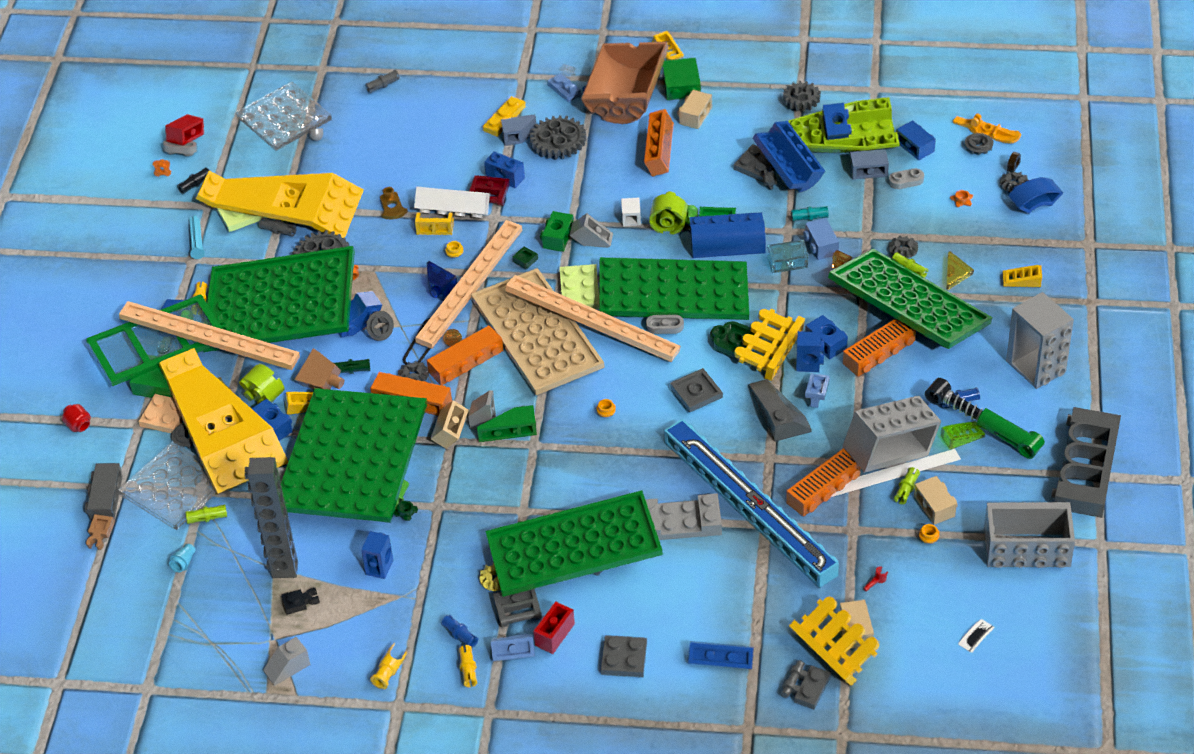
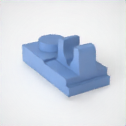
M561 73L547 80L548 86L568 103L582 95L581 90Z
M811 373L805 392V398H811L810 407L818 408L820 400H825L830 376Z
M533 634L494 638L491 640L493 661L535 657Z

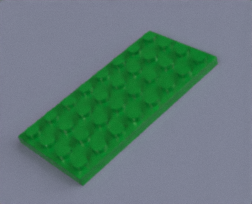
M874 248L830 271L828 278L837 285H841L852 294H856L866 302L873 304L881 311L890 314L896 320L905 323L911 329L917 330L925 337L932 339L947 349L990 325L993 319L990 315Z
M600 257L599 311L610 316L650 317L652 315H679L682 318L749 320L747 261Z
M643 490L485 531L503 597L663 555Z

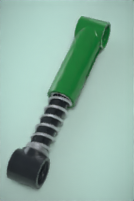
M936 378L925 391V397L930 403L934 405H939L940 403H945L948 406L952 405L954 410H959V413L964 412L965 416H971V420L976 419V425L1016 447L1025 458H1034L1045 444L1044 438L1035 431L1028 432L988 408L984 410L983 408L979 409L977 405H972L971 401L967 402L965 398L962 399L959 395H955L951 391L949 382L943 378Z

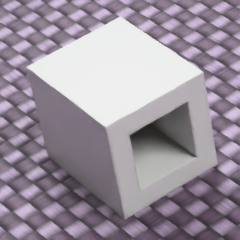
M639 198L621 199L623 227L641 226Z

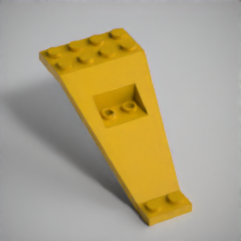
M208 171L195 199L215 208L309 225L323 233L326 230L328 234L334 231L335 235L340 233L343 238L346 236L364 189L334 173L224 179Z
M195 348L159 362V366L168 383L200 461L217 495L249 481V479H245V467L249 466V458L275 457L277 468L288 464L289 461L273 428L202 365ZM225 417H230L232 421L226 422ZM212 424L214 429H208L207 425Z

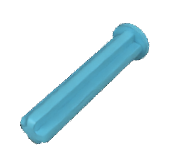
M194 215L189 219L192 246L190 255L194 259H201L204 257L205 251L202 248L200 218Z

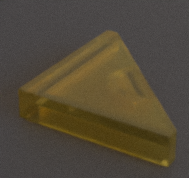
M951 251L948 252L946 289L949 290L974 274V269Z

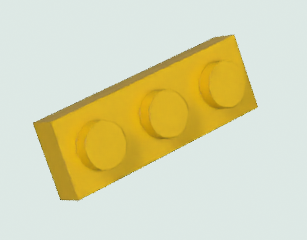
M511 96L483 125V131L498 137L502 133L501 119L517 117L526 107V102Z

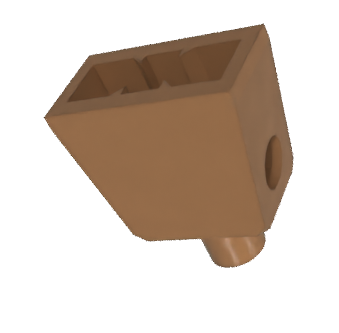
M314 348L295 378L301 386L310 389H331L332 386L341 389L344 385V379L339 377L341 370Z

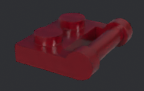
M475 175L470 192L498 195V197L490 196L489 203L504 206L510 182L506 178Z

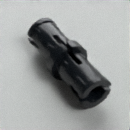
M205 167L198 173L191 174L185 181L177 184L180 193L185 194L190 189L199 187L210 170Z

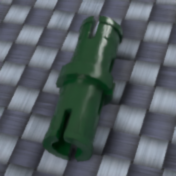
M348 359L345 362L334 363L341 370L340 373L349 372L354 374V372L371 371L370 359L355 361Z

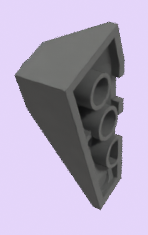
M766 379L749 384V388L775 442L812 432L805 415L771 382Z

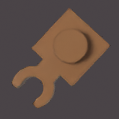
M94 514L88 530L90 534L86 542L88 548L91 549L95 542H97L96 547L98 550L103 548L104 543L102 540L103 538H109L115 523L113 517Z

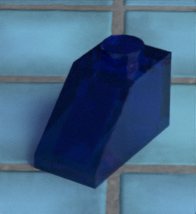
M431 261L427 262L429 292L434 298L444 301L456 286L457 276Z

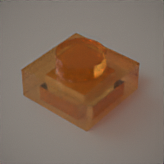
M836 250L832 257V267L836 269L851 261L852 257Z

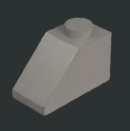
M586 213L572 223L570 236L583 246L609 248L613 233Z
M492 390L472 401L466 416L470 429L477 430L479 425L496 417L494 393Z
M297 637L289 640L277 648L263 669V672L272 684L276 686L310 666L307 649Z

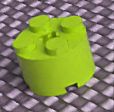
M672 191L655 197L652 201L649 216L650 226L662 234L663 231L670 232L669 234L681 232L685 225L688 204Z
M260 363L256 364L239 381V384L245 390L243 395L249 401H257V404L265 399L272 403L285 388L280 378L276 380L272 376L274 372Z

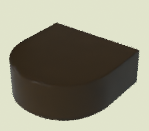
M1013 152L1011 154L1007 171L1012 173L1017 169L1021 161L1020 153Z

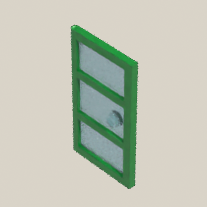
M201 294L160 310L223 329ZM127 322L86 338V343L89 345L112 386L160 367L159 362L195 348L196 352L199 353L212 347L132 322Z

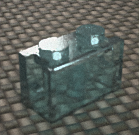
M804 240L767 245L769 252L767 258L772 273L808 268V252Z

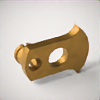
M385 187L383 194L380 196L384 208L382 218L398 219L404 216L408 209L401 205L398 193L394 192L392 187ZM389 204H396L395 207H388Z

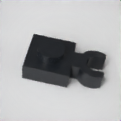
M309 588L305 593L298 589L281 594L286 614L289 615L306 610V604L316 605L320 603L319 596L312 597L317 595L316 588Z

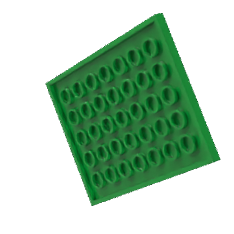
M348 246L214 266L211 271L207 304L223 330L267 343L349 332L355 256L354 247ZM205 318L204 324L210 325L207 319ZM211 347L209 349L204 350L203 352L217 351L222 349Z
M315 388L281 481L287 512L391 523L428 404L427 398Z

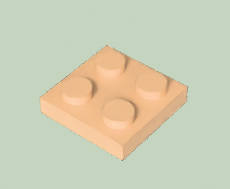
M154 394L139 420L140 427L172 434L173 430L181 425L183 418L174 398Z

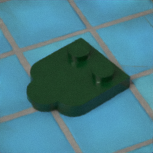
M729 321L723 326H714L710 332V338L713 341L715 350L736 358L734 355L735 349L737 347H747L742 342L743 336L745 334L754 336L755 334L751 332L750 327L735 321Z

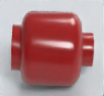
M73 404L65 407L62 421L72 432H83L90 426L91 416L82 405Z

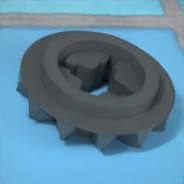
M974 133L966 138L965 146L967 151H971L972 154H987L988 151H992L993 140L986 134Z
M1015 170L1012 173L1007 171L1006 174H1002L1000 185L1004 190L1012 192L1015 186L1029 180L1027 175L1022 174V171L1016 173Z
M899 235L898 238H893L892 242H889V251L892 255L898 252L906 258H911L918 252V242H915L914 238L909 239L908 236L901 237Z
M375 311L369 315L366 321L367 328L365 330L368 331L369 337L375 340H385L393 332V319L385 311ZM378 322L385 323L380 327V330L378 328H374L375 325L378 324Z
M408 361L407 365H402L401 369L398 370V376L419 381H426L429 375L428 367H425L423 362L418 363L417 361L414 363Z
M185 423L173 430L172 440L175 446L179 445L181 449L187 446L190 449V446L194 444L191 437L186 439L188 430Z

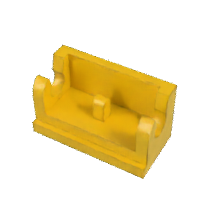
M417 212L415 219L417 235L453 234V213H449L448 218L420 217L421 212Z

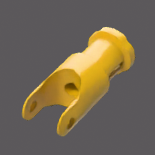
M395 643L391 645L379 663L377 673L373 674L370 678L372 684L379 689H386L388 687L389 679L396 674L407 655L406 651L400 660L394 659L390 655V651Z

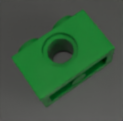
M552 211L550 218L546 220L545 229L540 234L543 249L564 252L570 239L571 227L574 222L573 214Z

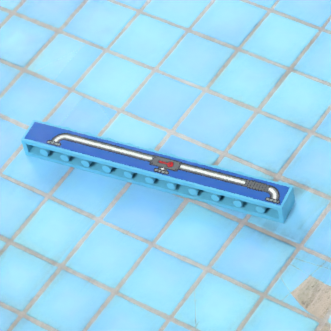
M682 419L664 430L665 444L815 585L821 588L838 576V560L826 552L820 543L813 540L807 531L800 528L794 519L787 516L780 506L775 505L767 494L762 493L754 482L749 481L742 471L736 469L729 459L723 457L716 447L710 445L704 436L697 433L691 424Z

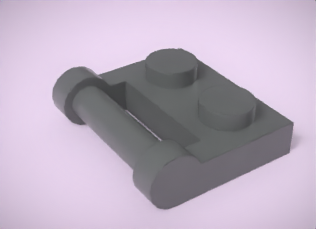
M535 589L505 597L502 596V592L493 594L501 628L507 627V624L533 618L536 620L542 619ZM533 607L531 611L505 616V613Z

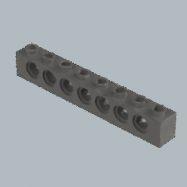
M275 457L249 458V466L245 467V479H249L248 491L252 493L251 504L255 506L254 515L255 519H258V532H261V545H264L267 570L271 571L272 578H297L298 558Z

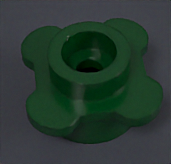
M402 501L398 504L394 515L402 517L405 521H410L412 515L418 512V508L413 506L410 501Z

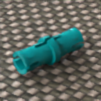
M809 206L805 209L791 210L792 221H813V219L829 217L828 206L816 208Z

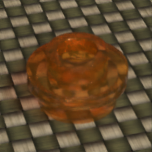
M449 329L445 332L443 341L446 345L453 346L462 341V335L456 329Z

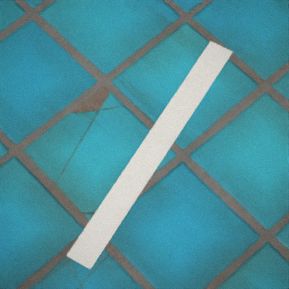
M952 449L859 476L856 480H851L841 491L835 492L831 497L905 476L909 467H915L913 471L915 473L917 469L923 471L961 460L956 450Z

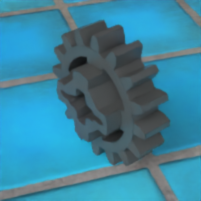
M798 81V84L792 82V86L787 85V89H784L783 101H785L786 106L790 105V109L796 108V111L799 109L805 111L806 108L812 110V106L817 107V103H820L821 91H819L818 86L814 87V83L809 85L808 81H805V83Z

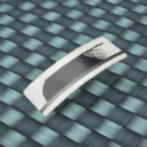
M980 619L962 638L959 645L972 653L995 627Z

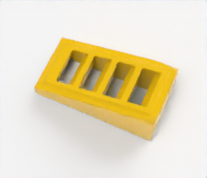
M668 31L653 36L652 42H667L669 46L668 51L673 50L667 52L666 60L684 57V54Z
M1041 265L1003 270V286L1041 287Z
M286 392V414L306 412L310 403L308 401L311 400L313 392Z

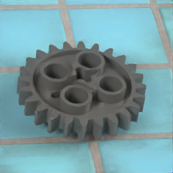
M561 115L558 118L552 116V119L546 117L545 122L540 120L539 124H535V128L531 129L530 144L533 150H536L537 154L541 153L542 157L548 155V159L552 156H555V159L558 156L564 159L565 155L571 157V153L577 154V150H582V146H585L586 129H584V125H580V121L575 122L574 118L568 120V116L564 119Z
M326 230L324 234H321L318 231L317 235L311 233L310 238L304 236L305 241L299 240L300 246H295L296 251L292 253L294 255L320 251V244H322V250L348 247L349 243L346 242L345 237H341L340 233L335 235L333 231L328 234Z

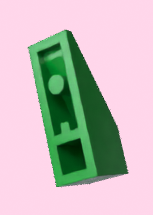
M533 405L514 407L477 427L479 442L537 435Z

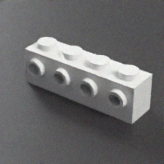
M416 187L414 208H419V212L423 213L437 210V214L448 215V211H451L456 216H465V213H472V217L482 218L483 214L488 215L490 193Z

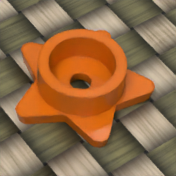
M959 190L954 196H950V199L956 202V207L972 205L970 200L973 198V194L966 190Z

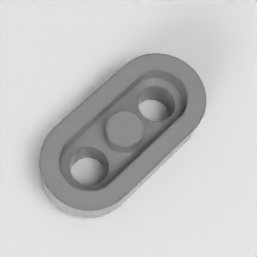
M165 140L163 142V150L168 154L179 153L185 156H192L197 152V143L191 141L182 146Z
M917 168L894 172L889 176V185L894 189L914 187L924 182V172Z
M652 315L646 320V328L653 334H676L684 329V320L679 315Z

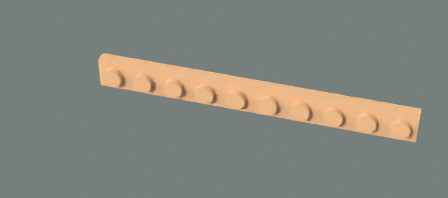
M508 220L503 223L415 337L416 343L433 349L471 299V294L478 290L522 232V225Z
M514 275L506 285L505 291L669 362H672L680 352V345L517 275Z
M127 301L119 313V317L122 320L289 370L294 368L300 358V353L129 301Z

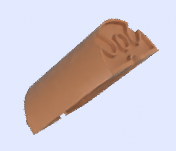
M640 42L639 46H634L631 43H604L582 96V101L591 113L595 112L602 116V120L611 123L627 124L639 120L647 110L668 52L667 42Z

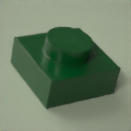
M524 246L512 256L514 263L528 269L538 260V254Z

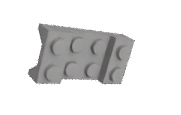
M718 493L698 495V500L658 503V499H646L659 540L722 535Z

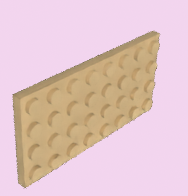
M538 268L518 275L553 291ZM512 278L471 294V299L487 323L502 337L503 347L536 395L605 368L604 361L575 320L505 291L507 283Z

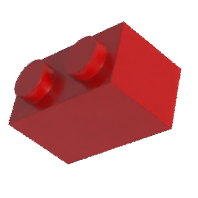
M186 114L165 125L166 141L183 146L204 135L203 118Z
M555 601L534 630L535 646L554 654L575 625L574 609Z

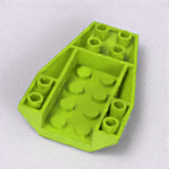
M889 97L853 101L844 104L845 109H848L849 112L847 124L851 125L852 131L849 138L826 140L822 111L788 120L812 152L850 153L890 149L900 146L898 134L894 131L892 107Z

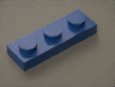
M690 641L688 664L752 669L754 647Z

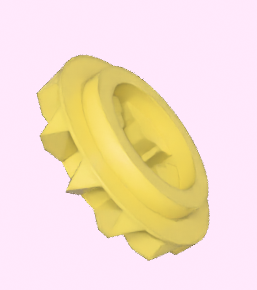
M494 562L491 566L485 565V569L480 571V583L490 591H500L498 577L494 578V580L492 575L496 574Z

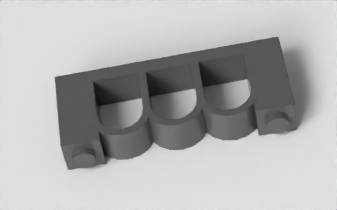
M1073 407L1072 415L1068 414L1066 426H1070L1068 431L1067 447L1064 451L1063 467L1060 471L1057 489L1053 488L1051 500H1054V502H1070L1071 512L1103 517L1121 415ZM1087 437L1092 439H1098L1108 441L1107 446L1093 443H1087L1079 441L1076 438ZM1072 458L1102 461L1104 465L1101 467L1079 463L1072 460ZM1077 478L1098 482L1100 487L1095 488L1074 484L1067 479Z

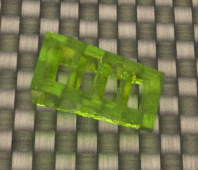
M976 421L948 425L941 428V437L950 450L984 438L985 433L980 426L976 425Z

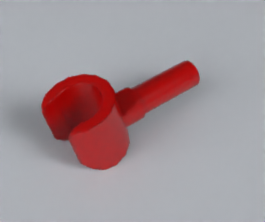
M877 567L874 578L863 587V590L867 592L875 584L884 583L887 579L888 571L881 574L882 567Z

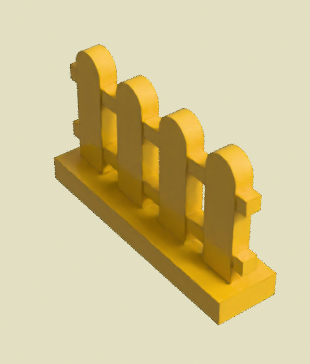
M761 309L758 318L763 322H752L750 330L755 335L745 334L742 342L747 347H737L734 355L742 364L747 362L756 366V370L760 372L765 370V379L772 381L795 344L798 331H803L805 318L798 316L794 322L792 317L788 316V318L776 314L773 309H770V311ZM768 324L773 325V326L779 328L780 331H778V330H776V329H774V328H772V327H769V326H767V325H768ZM759 337H764L773 342L769 343L765 340L760 339ZM754 349V350L759 351V352H761V353H763V354H765V355L762 356V355L757 354V353H755V352H753V351H751V350Z
M826 597L823 601L819 599L817 601L819 605L809 616L804 615L802 617L804 621L801 624L794 620L789 626L852 686L857 681L852 675L856 671L858 673L862 671L861 665L871 655L875 657L878 654L876 650L879 647V641L875 637H869L864 641L861 637L865 633V628L859 623L854 624L850 628L847 624L851 620V615L846 610H841L836 614L833 610L836 608L837 602L833 597ZM830 615L832 619L821 630L818 626ZM844 628L847 632L836 643L833 642L832 639ZM813 631L817 633L814 638L810 635ZM858 642L861 646L849 657L846 653ZM827 644L831 646L828 651L824 648ZM841 658L845 660L842 665L838 662Z

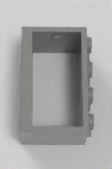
M1043 292L1012 308L1006 362L1036 389L1047 385L1057 377L1063 376L1067 370L1074 319Z
M919 395L857 410L853 415L843 447L864 473L928 456L941 420Z
M1070 502L987 503L984 534L988 567H1071L1075 537ZM994 535H1063V538H995Z

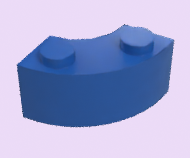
M1039 177L1015 186L1008 196L1020 210L1030 214L1040 206H1052L1063 192L1052 179Z
M373 291L356 293L351 301L349 332L338 333L341 337L357 334V332L367 327L366 321L369 315L381 310L383 304Z

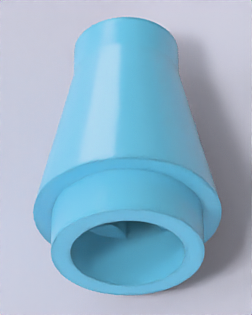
M186 544L172 555L169 562L170 568L178 573L187 570L196 551L195 547L191 544Z

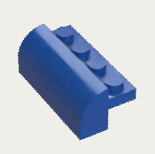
M788 121L774 122L769 132L755 133L752 138L790 189H797L799 193L813 187L825 173L824 168Z
M762 212L690 217L693 258L766 253L765 223Z

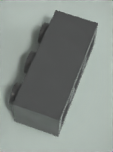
M96 463L95 471L91 473L92 486L88 488L89 501L85 503V513L89 515L91 522L94 514L113 517L115 520L123 478L119 463Z

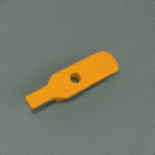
M978 113L975 114L973 119H964L956 116L953 120L954 124L966 127L972 133H983L990 136L993 140L1002 143H1014L1021 137L1019 131L1002 128L1000 124L996 126L983 122L981 115Z

